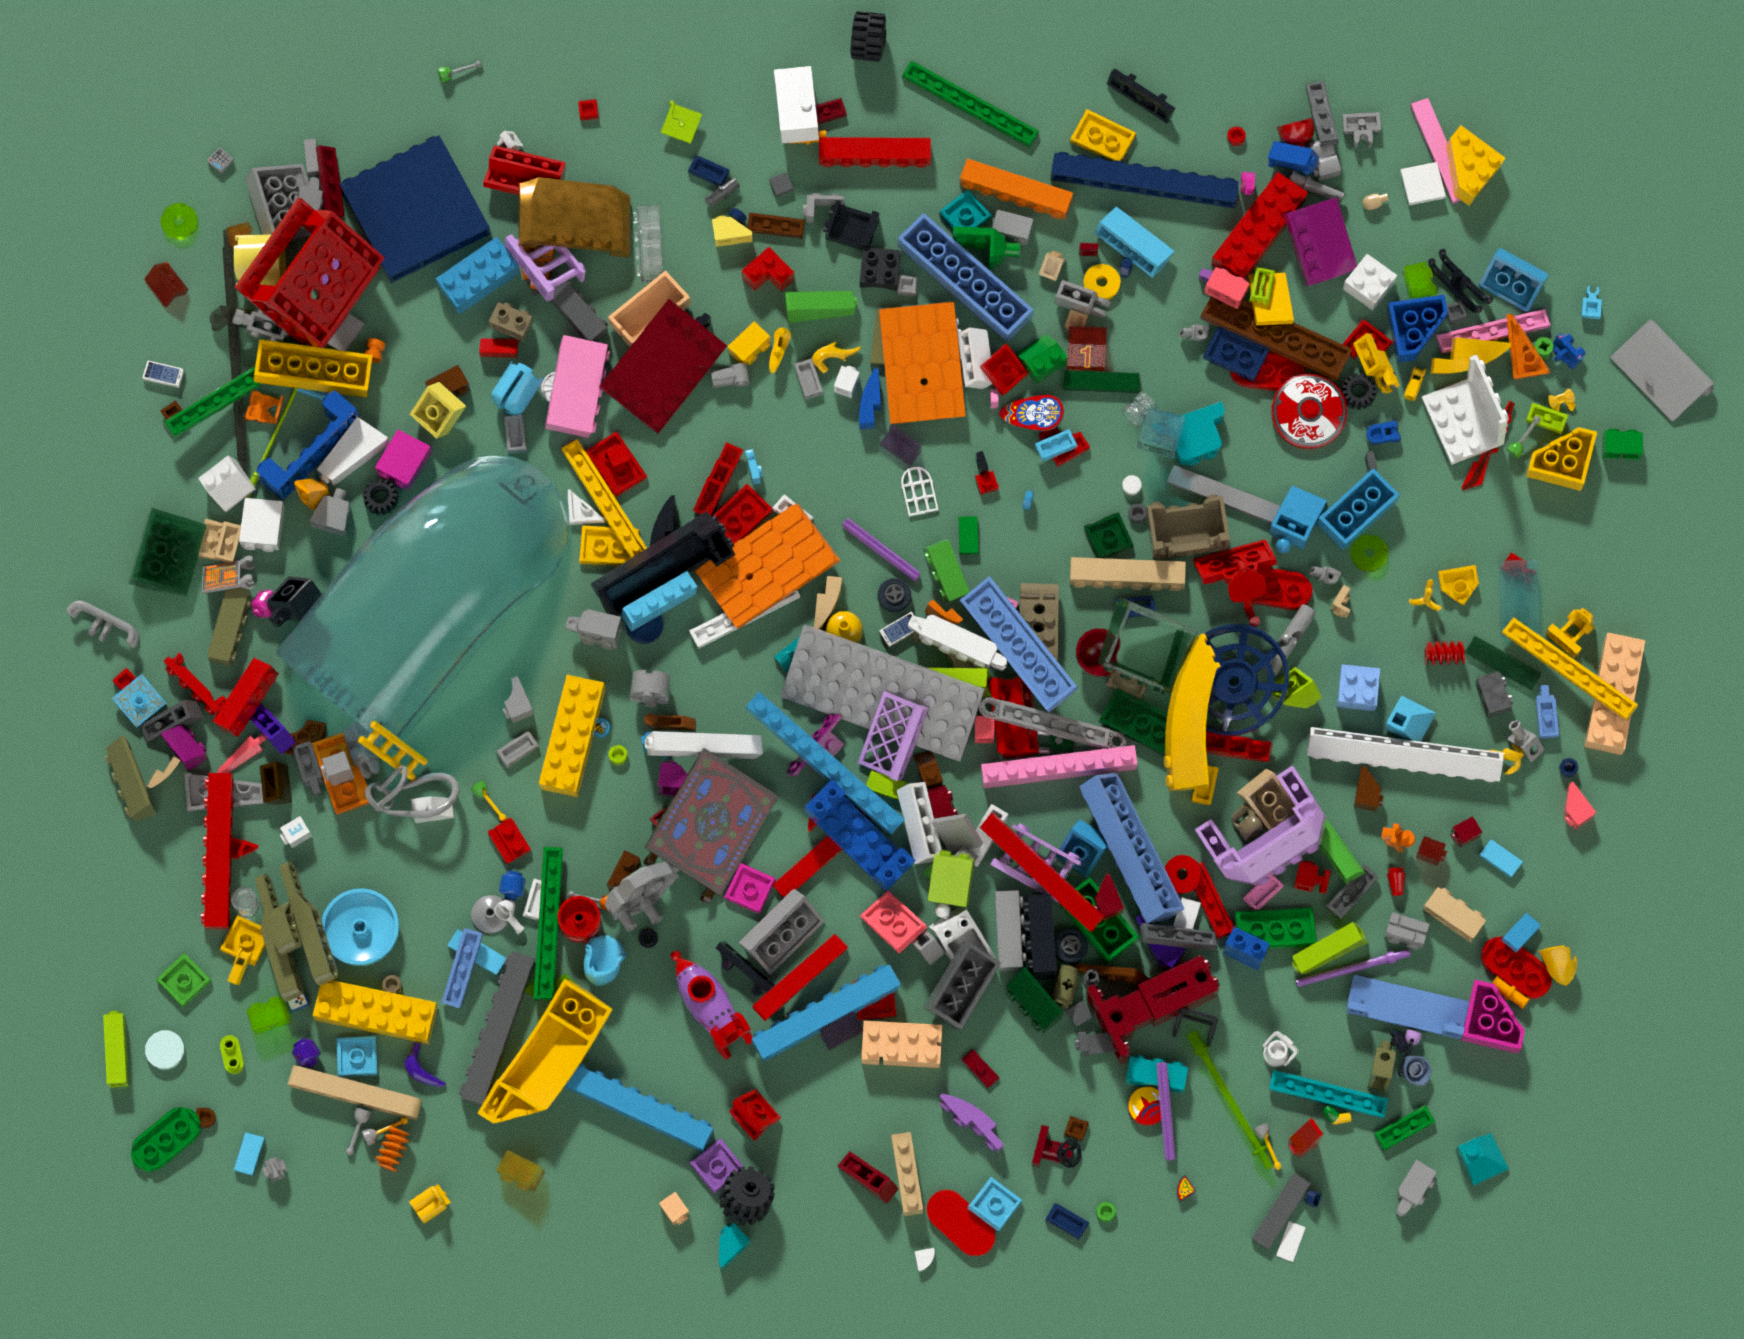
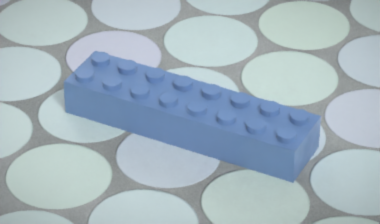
M923 213L898 238V247L1007 343L1033 318V308L926 214Z
M1118 773L1095 775L1080 785L1082 796L1087 801L1090 812L1099 826V831L1103 834L1107 847L1112 852L1116 865L1121 870L1124 881L1129 886L1133 899L1137 903L1146 923L1169 920L1183 911L1185 908Z

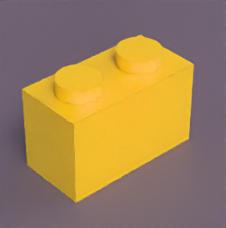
M754 321L728 345V353L739 363L751 365L761 351L765 352L769 348L771 343L770 335Z

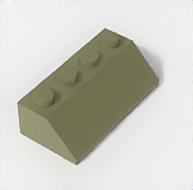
M125 735L120 736L106 748L107 755H105L108 766L112 765L114 772L111 775L115 784L119 783L121 789L118 790L121 800L126 801L127 807H124L128 818L132 817L134 822L155 815L156 811L132 748Z

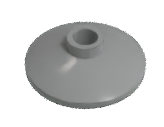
M488 895L477 900L472 908L471 917L478 930L492 934L506 927L508 921L499 919L495 912L491 916L487 915L488 910L494 911V907L503 901L502 898Z

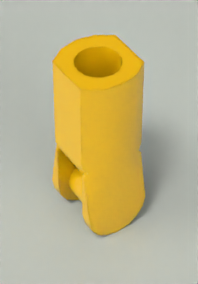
M1414 366L1404 393V398L1411 401L1416 400L1426 369L1421 370L1416 368L1417 366ZM1415 375L1421 377L1420 381L1414 379L1413 376Z
M242 948L238 950L227 980L228 982L240 985L252 957V952L247 953ZM240 958L245 960L244 964L239 963Z

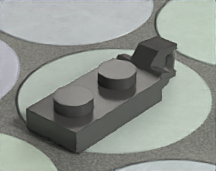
M311 741L293 746L292 748L306 788L311 787L314 796L322 794L319 784L323 783V777Z

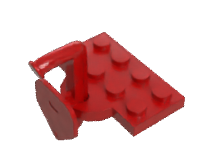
M1266 539L1193 559L1194 567L1203 585L1223 580L1228 584L1230 599L1236 603L1243 602L1244 612L1249 620V624L1257 627L1260 624V619L1253 611L1252 599L1262 596L1267 589L1265 577L1259 573V569H1267L1277 565L1276 558Z

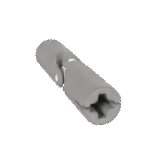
M1301 605L1286 631L1277 642L1284 652L1286 659L1316 615V612L1307 605ZM1279 655L1270 661L1274 676L1278 674L1283 666ZM1264 666L1262 669H1263L1265 672H1267V669H1266V667Z

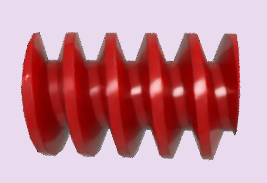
M1438 641L1434 642L1433 646L1431 642H1427L1424 650L1425 666H1427L1429 660L1432 666L1435 665L1436 660L1439 661L1440 666H1442L1444 660H1446L1447 665H1450L1451 660H1454L1455 665H1458L1459 660L1465 665V649L1462 642L1458 641L1455 645L1454 641H1450L1449 645H1447V642L1443 641L1441 647Z

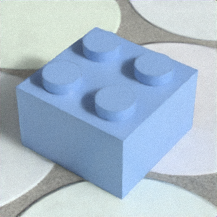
M1342 664L1339 674L1336 707L1375 711L1380 668Z

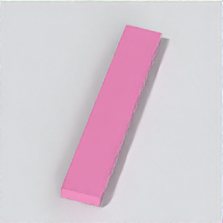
M1428 98L1411 103L1410 107L1434 162L1438 164L1440 176L1452 204L1461 200L1454 196L1453 192L1454 186L1446 152L1447 140Z
M1546 309L1514 316L1526 334L1547 329L1551 326ZM1507 318L1437 335L1436 339L1441 354L1451 352L1452 338L1455 337L1487 341L1509 338Z

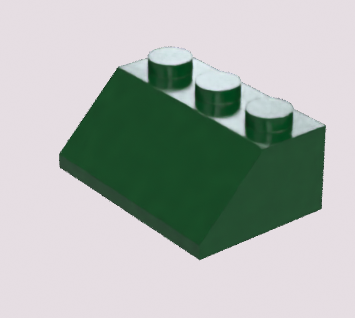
M1026 967L1006 985V995L1012 1002L1016 1001L1020 1007L1018 1009L1025 1017L1029 1016L1032 1020L1031 1025L1037 1032L1041 1031L1044 1034L1062 1020L1063 1011Z

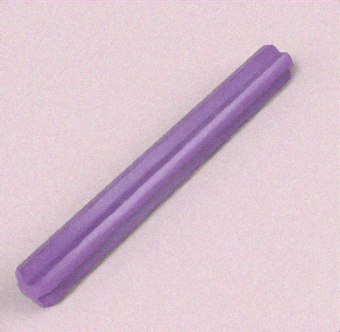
M847 518L843 522L842 527L911 580L916 581L920 577L921 573L851 519Z
M1161 1062L1157 1063L1156 1066L1165 1160H1174L1175 1146L1167 1063Z

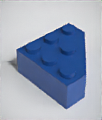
M1445 294L1389 302L1387 315L1397 363L1416 360L1446 320L1448 310Z

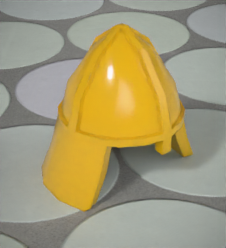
M1560 945L1539 950L1550 976L1557 983L1567 986L1573 980L1577 971V957L1574 956V960H1571L1570 947Z

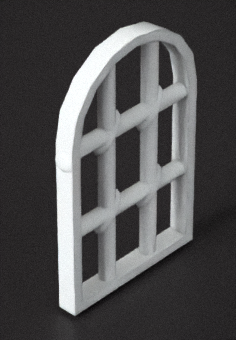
M921 467L907 469L901 478V488L903 489L909 517L939 511L933 488V480L929 472ZM918 470L920 478L918 482L912 481L910 471ZM921 471H924L929 479L923 480ZM908 473L910 482L903 484V479ZM930 482L933 494L926 495L925 483ZM921 484L923 491L921 497H916L915 485ZM911 486L913 494L911 499H907L904 487ZM934 497L935 509L929 508L928 498ZM918 500H925L927 510L919 511ZM914 501L916 513L910 514L908 502Z

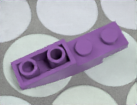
M946 1094L940 1095V1106L945 1112L950 1111L954 1117L952 1119L959 1127L963 1126L966 1129L972 1124V1130L976 1135H982L986 1141L984 1143L991 1151L995 1150L998 1153L1004 1148V1144L992 1132L996 1129L997 1124L984 1112L957 1097Z

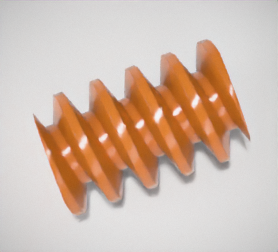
M389 1127L388 1131L391 1134L385 1135L389 1142H382V1146L385 1149H379L378 1152L382 1156H376L375 1160L379 1162L376 1163L378 1166L397 1172L393 1165H400L396 1158L404 1156L399 1151L407 1149L403 1143H410L406 1138V1135L410 1136V1134L400 1129Z

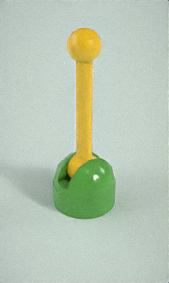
M481 780L471 788V791L478 797H484L498 814L499 820L502 822L506 821V815L502 814L488 797V787L485 782Z

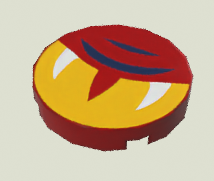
M1151 1086L1141 1087L1131 1094L1128 1101V1112L1136 1123L1152 1126L1161 1121L1158 1089Z

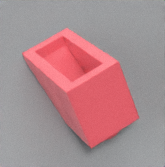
M1571 782L1567 788L1563 815L1565 816V822L1576 830L1592 819L1596 811L1574 782Z

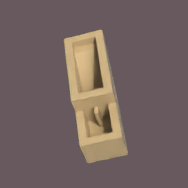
M827 576L825 594H817L814 628L823 630L828 619L833 615L841 595L842 577Z

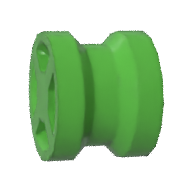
M1546 337L1539 338L1534 345L1543 360L1548 359L1553 350L1552 341Z

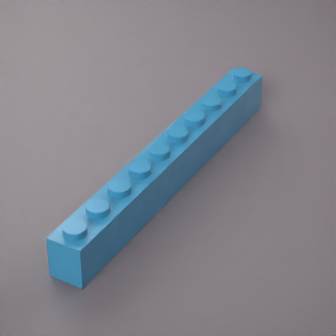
M758 692L746 705L745 710L827 782L833 779L846 792L845 797L889 836L905 820L762 693Z

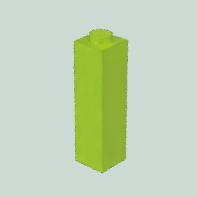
M110 1011L107 1015H103L106 1082L109 1088L129 1086L126 1017L120 1011Z

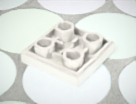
M1437 162L1400 169L1408 205L1444 199L1446 197Z

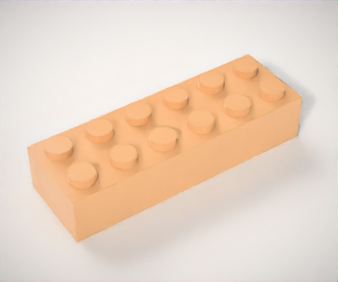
M1607 633L1603 643L1597 676L1634 701L1645 640ZM1593 698L1584 747L1622 755L1626 747L1631 716L1626 721Z

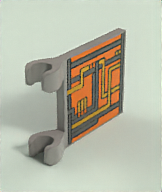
M248 555L240 561L203 567V594L238 587L253 588L252 575L247 574L241 578V568L246 570L254 569L253 557Z

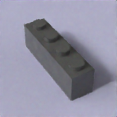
M558 274V275L555 276L552 280L556 279L557 277H559V276H561V275ZM570 280L555 287L554 298L550 302L584 340L598 342L608 334L607 322L602 317L598 318L595 314L596 310L591 304L587 305L583 301V295L571 287L572 283Z

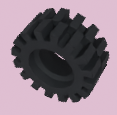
M1355 373L1353 377L1350 375L1344 381L1342 387V394L1346 405H1351L1352 409L1354 407H1357V410H1361V407L1366 409L1374 401L1377 387L1376 384L1374 385V380H1370V376L1364 377V373H1361L1360 376H1358V373ZM1357 385L1363 386L1366 389V395L1361 398L1355 397L1352 394V388Z
M379 479L377 482L372 480L373 483H368L367 488H364L363 499L366 508L372 514L375 512L378 516L380 513L382 515H386V512L391 513V509H395L396 504H398L396 488L386 479L385 481ZM376 492H386L388 494L387 500L384 503H376L373 500Z

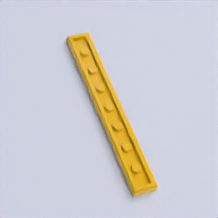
M578 439L563 446L561 451L630 559L647 549Z
M1514 617L1502 631L1504 636L1627 721L1638 707L1636 702Z

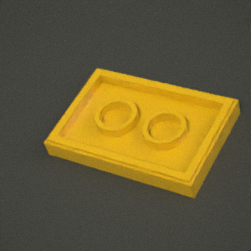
M1086 109L1070 142L1108 161H1122L1136 137V132Z
M1274 273L1268 305L1262 301L1257 303V300H1253L1252 305L1256 325L1293 324L1294 317L1286 273ZM1255 274L1248 275L1250 294ZM1262 274L1258 276L1255 295L1259 293ZM1266 274L1262 294L1264 297H1266L1270 274Z
M582 525L580 564L620 566L630 559L610 527Z

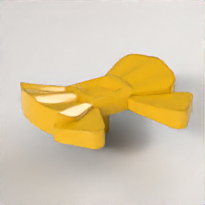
M1567 389L1563 394L1557 396H1548L1549 405L1555 411L1559 412L1560 404L1566 403L1570 411H1573L1576 406L1574 403L1575 396L1571 389Z

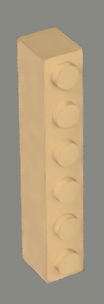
M1071 557L1070 585H1074L1077 588H1083L1085 585L1094 588L1112 586L1113 589L1131 587L1133 590L1150 588L1151 590L1158 591L1161 588H1167L1170 591H1180L1185 586L1186 562Z

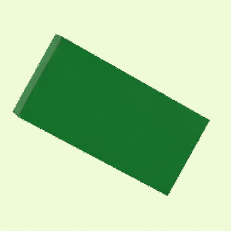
M977 516L958 517L959 555H978Z

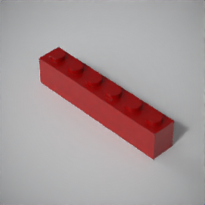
M819 137V165L824 167H832L834 165H841L842 167H851L852 165H860L861 167H870L871 165L889 167L890 165H897L901 168L908 166L924 168L931 166V138Z

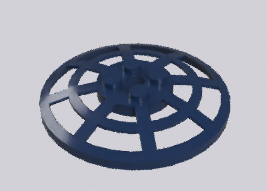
M1229 624L1209 630L1204 633L1207 637L1206 645L1212 647L1215 654L1213 659L1215 662H1219L1221 667L1217 668L1212 684L1214 694L1209 698L1207 712L1218 719H1222L1220 729L1206 725V731L1224 736H1235L1254 731L1274 717L1286 698L1290 680L1286 656L1279 644L1270 635L1256 627L1244 624ZM1240 632L1239 644H1228L1216 649L1210 641L1212 638L1225 633ZM1248 633L1263 638L1273 649L1264 655L1257 648L1247 645ZM1190 647L1186 650L1185 654L1183 655V657H1182V659H1181V661H1180V664H1179V667H1178V670H1177V674H1178V672H1179V670H1180V668H1181V666H1182V663H1183V661H1184V659H1185V657H1186V655H1187V653H1188ZM1238 650L1236 659L1224 661L1220 655L1227 651ZM1245 652L1253 653L1261 660L1251 666L1244 661ZM1277 655H1279L1284 667V684L1274 683V672L1270 661ZM1264 666L1268 672V683L1258 682L1256 674ZM1238 678L1239 684L1235 687L1230 686L1231 680ZM1256 690L1266 691L1263 699L1256 706L1251 699ZM1272 691H1283L1275 708L1264 718L1260 710L1268 702ZM1218 700L1227 704L1224 714L1215 711L1210 705ZM1245 703L1250 710L1240 715H1232L1235 705ZM1253 715L1258 722L1243 730L1227 731L1230 721L1243 720Z

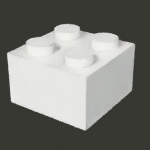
M1366 254L1345 280L1343 290L1373 311L1393 287L1397 275Z

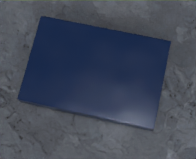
M1218 326L1203 359L1254 382L1270 349Z

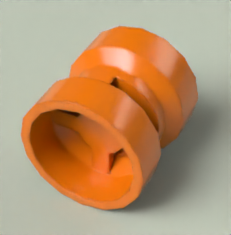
M369 338L366 344L368 348L364 351V354L372 355L373 363H381V353L385 350L386 343L378 339Z

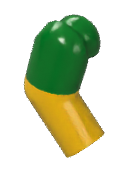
M1326 1105L1323 1108L1324 1117L1332 1124L1351 1122L1350 1112L1339 1114L1331 1105Z

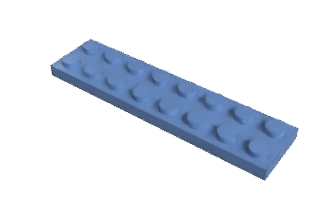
M990 576L960 600L1048 713L1079 689Z

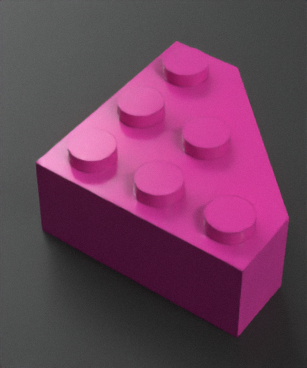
M1474 980L1461 1041L1518 1054L1522 1047L1525 1033L1524 1028L1519 1024L1513 1015L1514 1013L1499 994L1495 984Z

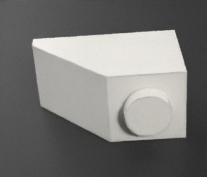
M429 796L411 799L412 810L427 811L440 806L448 798ZM453 806L434 817L414 818L415 823L454 818Z

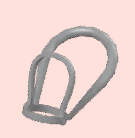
M400 766L384 783H371L367 786L365 795L371 806L378 812L381 811L387 815L411 818H430L448 810L456 802L460 790L457 780L445 773H430L405 783L407 767ZM402 771V777L398 786L388 790L386 787ZM433 780L446 781L452 787L450 797L436 808L427 811H389L394 804L393 797L401 790ZM371 788H377L386 797L377 803L371 795Z

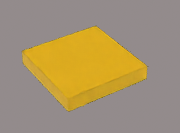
M237 915L220 951L235 958L240 948L247 953L252 952V957L248 964L256 966L266 947L261 933V925Z

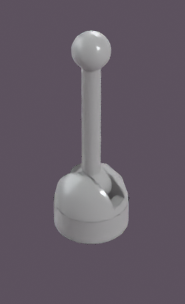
M360 1108L355 1110L354 1115L358 1123L350 1147L346 1150L348 1155L354 1153L353 1147L361 1123H365L370 1118L371 1112Z

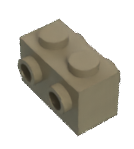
M499 302L489 320L491 329L522 342L525 341L534 323L529 312L525 310L518 311L508 303L501 304Z

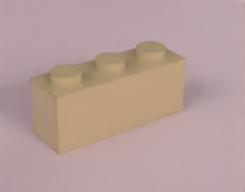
M1437 887L1423 910L1471 943L1486 922L1484 915L1477 910L1472 911L1469 909L1467 903L1463 900L1453 898L1447 889Z

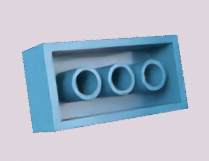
M496 237L435 279L438 288L457 313L461 314L518 275L520 269L517 262L498 237Z
M1373 468L1319 517L1317 525L1344 551L1398 502L1400 494Z

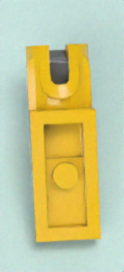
M1366 333L1353 343L1366 375L1374 377L1382 393H1390L1393 389L1400 386L1386 352L1377 349L1371 334Z

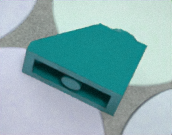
M735 1223L731 1226L729 1224L720 1231L722 1235L719 1236V1268L721 1270L751 1243L750 1239Z

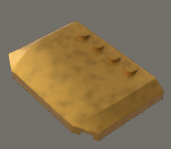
M541 177L520 183L518 246L537 248L539 244L610 252V256L629 258L630 196L612 185Z

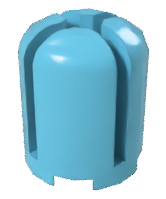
M511 361L491 393L492 401L501 410L507 409L506 413L520 415L543 383V379L540 377L538 380L532 373L533 370L520 362L515 365Z

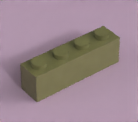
M238 587L225 591L207 654L209 662L232 667L233 661L237 660L238 650L236 649L238 643L241 644L242 628L243 625L246 626L247 610L251 608L253 600L249 590Z

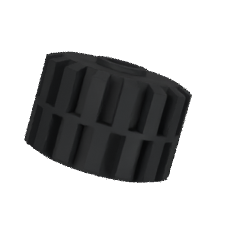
M856 11L851 35L850 54L852 59L880 62L887 34L885 14Z
M742 1166L738 1168V1171L734 1169L727 1176L719 1199H721L719 1205L720 1208H724L723 1214L725 1217L731 1216L730 1221L734 1223L736 1220L740 1221V1225L744 1226L746 1222L754 1225L756 1221H762L765 1215H767L775 1196L774 1183L770 1184L771 1178L769 1175H763V1170L755 1171L752 1166L745 1170V1167Z

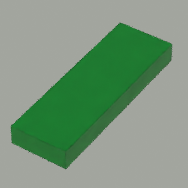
M1424 1105L1381 1129L1374 1135L1382 1149L1386 1151L1435 1123V1120L1427 1106Z

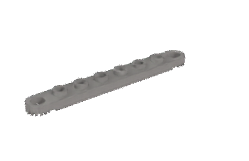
M993 697L985 698L979 705L980 713L990 719L1101 749L1125 747L1126 745L1125 736L1120 732L1030 707L997 700ZM986 703H990L993 705V712H989L988 710H986ZM1113 737L1120 740V746L1116 747L1113 745Z

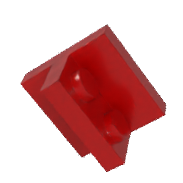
M757 1089L736 1098L732 1102L734 1106L729 1111L753 1141L757 1140L770 1126L776 1124L781 1119L779 1114Z

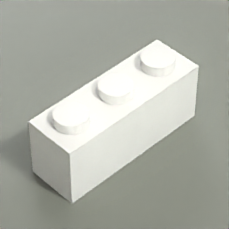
M969 327L958 334L965 387L984 389L992 385V382L980 368V365L991 356L988 333L984 329Z

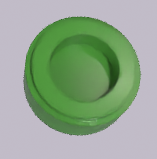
M1110 1202L1100 1203L1096 1210L1097 1218L1102 1222L1112 1221L1116 1215L1115 1206Z

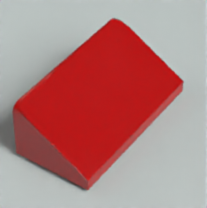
M481 338L479 355L480 357L518 358V339Z

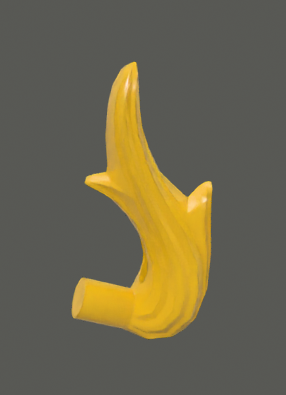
M784 327L778 328L774 333V346L769 360V369L772 374L779 367L791 339L790 331Z
M836 342L818 349L812 356V362L824 374L828 370L823 363L826 358L835 357L846 362V357L857 353L861 346L844 350L835 347Z

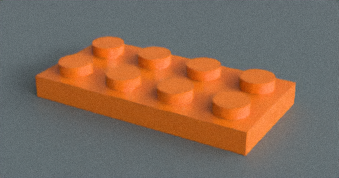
M343 732L313 742L312 746L320 769L321 765H324L323 758L345 751L354 776L352 780L332 786L330 781L326 782L323 775L336 815L370 804L365 795L367 788L366 780L363 778L359 766H354Z

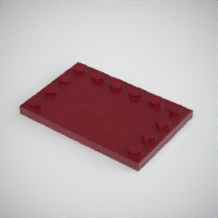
M668 299L604 379L599 388L656 434H659L728 345Z

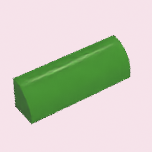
M1326 819L1322 842L1318 846L1346 885L1365 874V871L1330 821Z

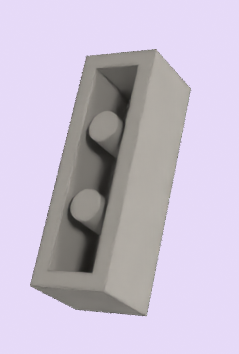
M316 139L304 140L307 174L308 176L319 175L316 153L317 142Z

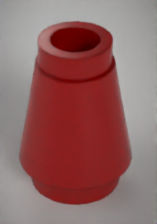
M1402 867L1389 868L1388 874H1386L1392 896L1404 895L1406 872H1404Z

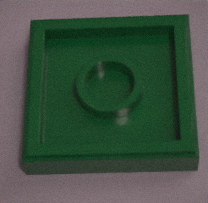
M1119 512L1084 526L1086 535L1097 558L1106 559L1134 547Z

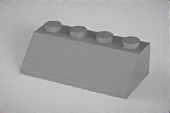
M793 889L739 944L767 974L771 975L825 921L808 899Z

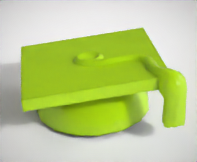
M672 100L669 102L670 109L660 133L691 144L702 114L676 105Z

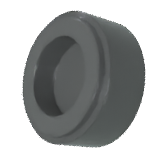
M1133 504L1128 510V518L1133 523H1142L1146 519L1147 509L1142 504Z

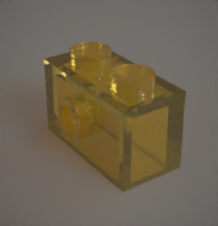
M509 1150L506 1151L496 1169L500 1174L501 1180L509 1184L512 1181L517 1184V1188L525 1192L527 1190L535 1192L545 1173L541 1166Z

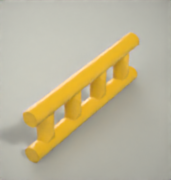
M373 721L370 725L374 729L367 739L361 736L358 742L394 769L403 766L399 762L407 753L413 758L406 766L407 778L411 781L414 780L416 775L412 771L419 763L423 766L426 765L428 759L378 722ZM380 734L387 739L381 748L373 744ZM394 744L400 750L392 758L386 752Z

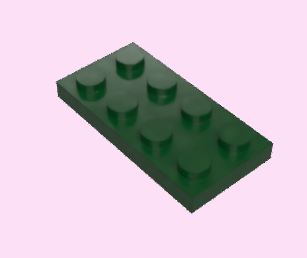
M1116 688L1099 719V723L1165 756L1167 713Z

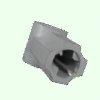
M738 363L730 368L711 371L713 388L729 385L742 387L750 383L748 368L745 363Z

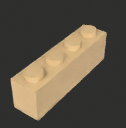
M911 1132L891 1135L903 1216L922 1214L923 1205Z

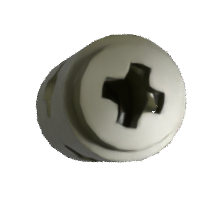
M1061 965L1060 969L1057 970L1050 997L1059 1008H1069L1074 999L1080 975L1079 970L1072 966Z

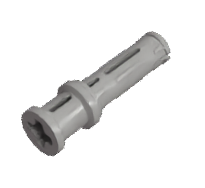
M1296 170L1292 172L1289 179L1307 192L1309 190L1328 199L1337 197L1339 204L1342 203L1345 196L1344 192L1313 181L1311 176L1306 177L1297 173Z

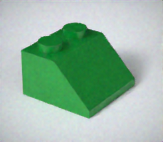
M1047 334L1015 353L1035 384L1067 365L1068 357L1059 344Z

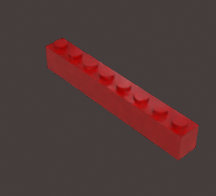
M208 773V778H205V790H208V797L204 799V808L207 809V816H204V828H207V836H203V847H206V855H203V866H206V873L202 874V885L205 886V893H202L201 902L202 905H205V909L201 913V924H204L206 929H230L234 775L232 773Z

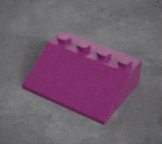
M1337 197L1283 214L1305 286H1311L1354 271L1357 263Z

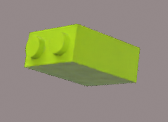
M944 850L934 854L928 901L967 907L975 859L970 858L971 855L959 853V856L951 855L950 851Z

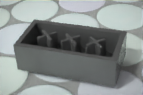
M962 942L923 1009L952 1028L961 1030L1001 962L972 943Z

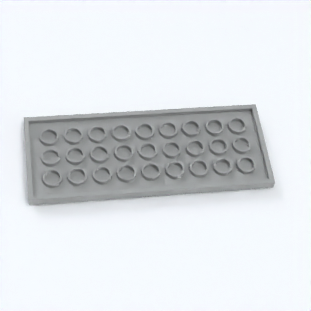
M806 624L803 625L780 697L832 716L839 714L843 720L870 729L883 692H889L917 705L929 708L915 746L959 762L962 760L979 705L985 692L984 688ZM887 697L885 705L889 711L895 708L896 705L893 699ZM907 705L901 708L905 718L911 716L913 710L912 707ZM898 710L889 713L893 723L902 720ZM886 715L880 717L878 722L881 729L890 725ZM903 722L895 725L898 736L904 734L906 729ZM891 727L883 731L884 735L895 738Z

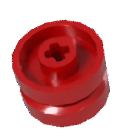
M582 895L573 896L565 900L559 908V927L568 940L576 943H586L590 938L596 937L602 925L600 910L597 904L590 898Z

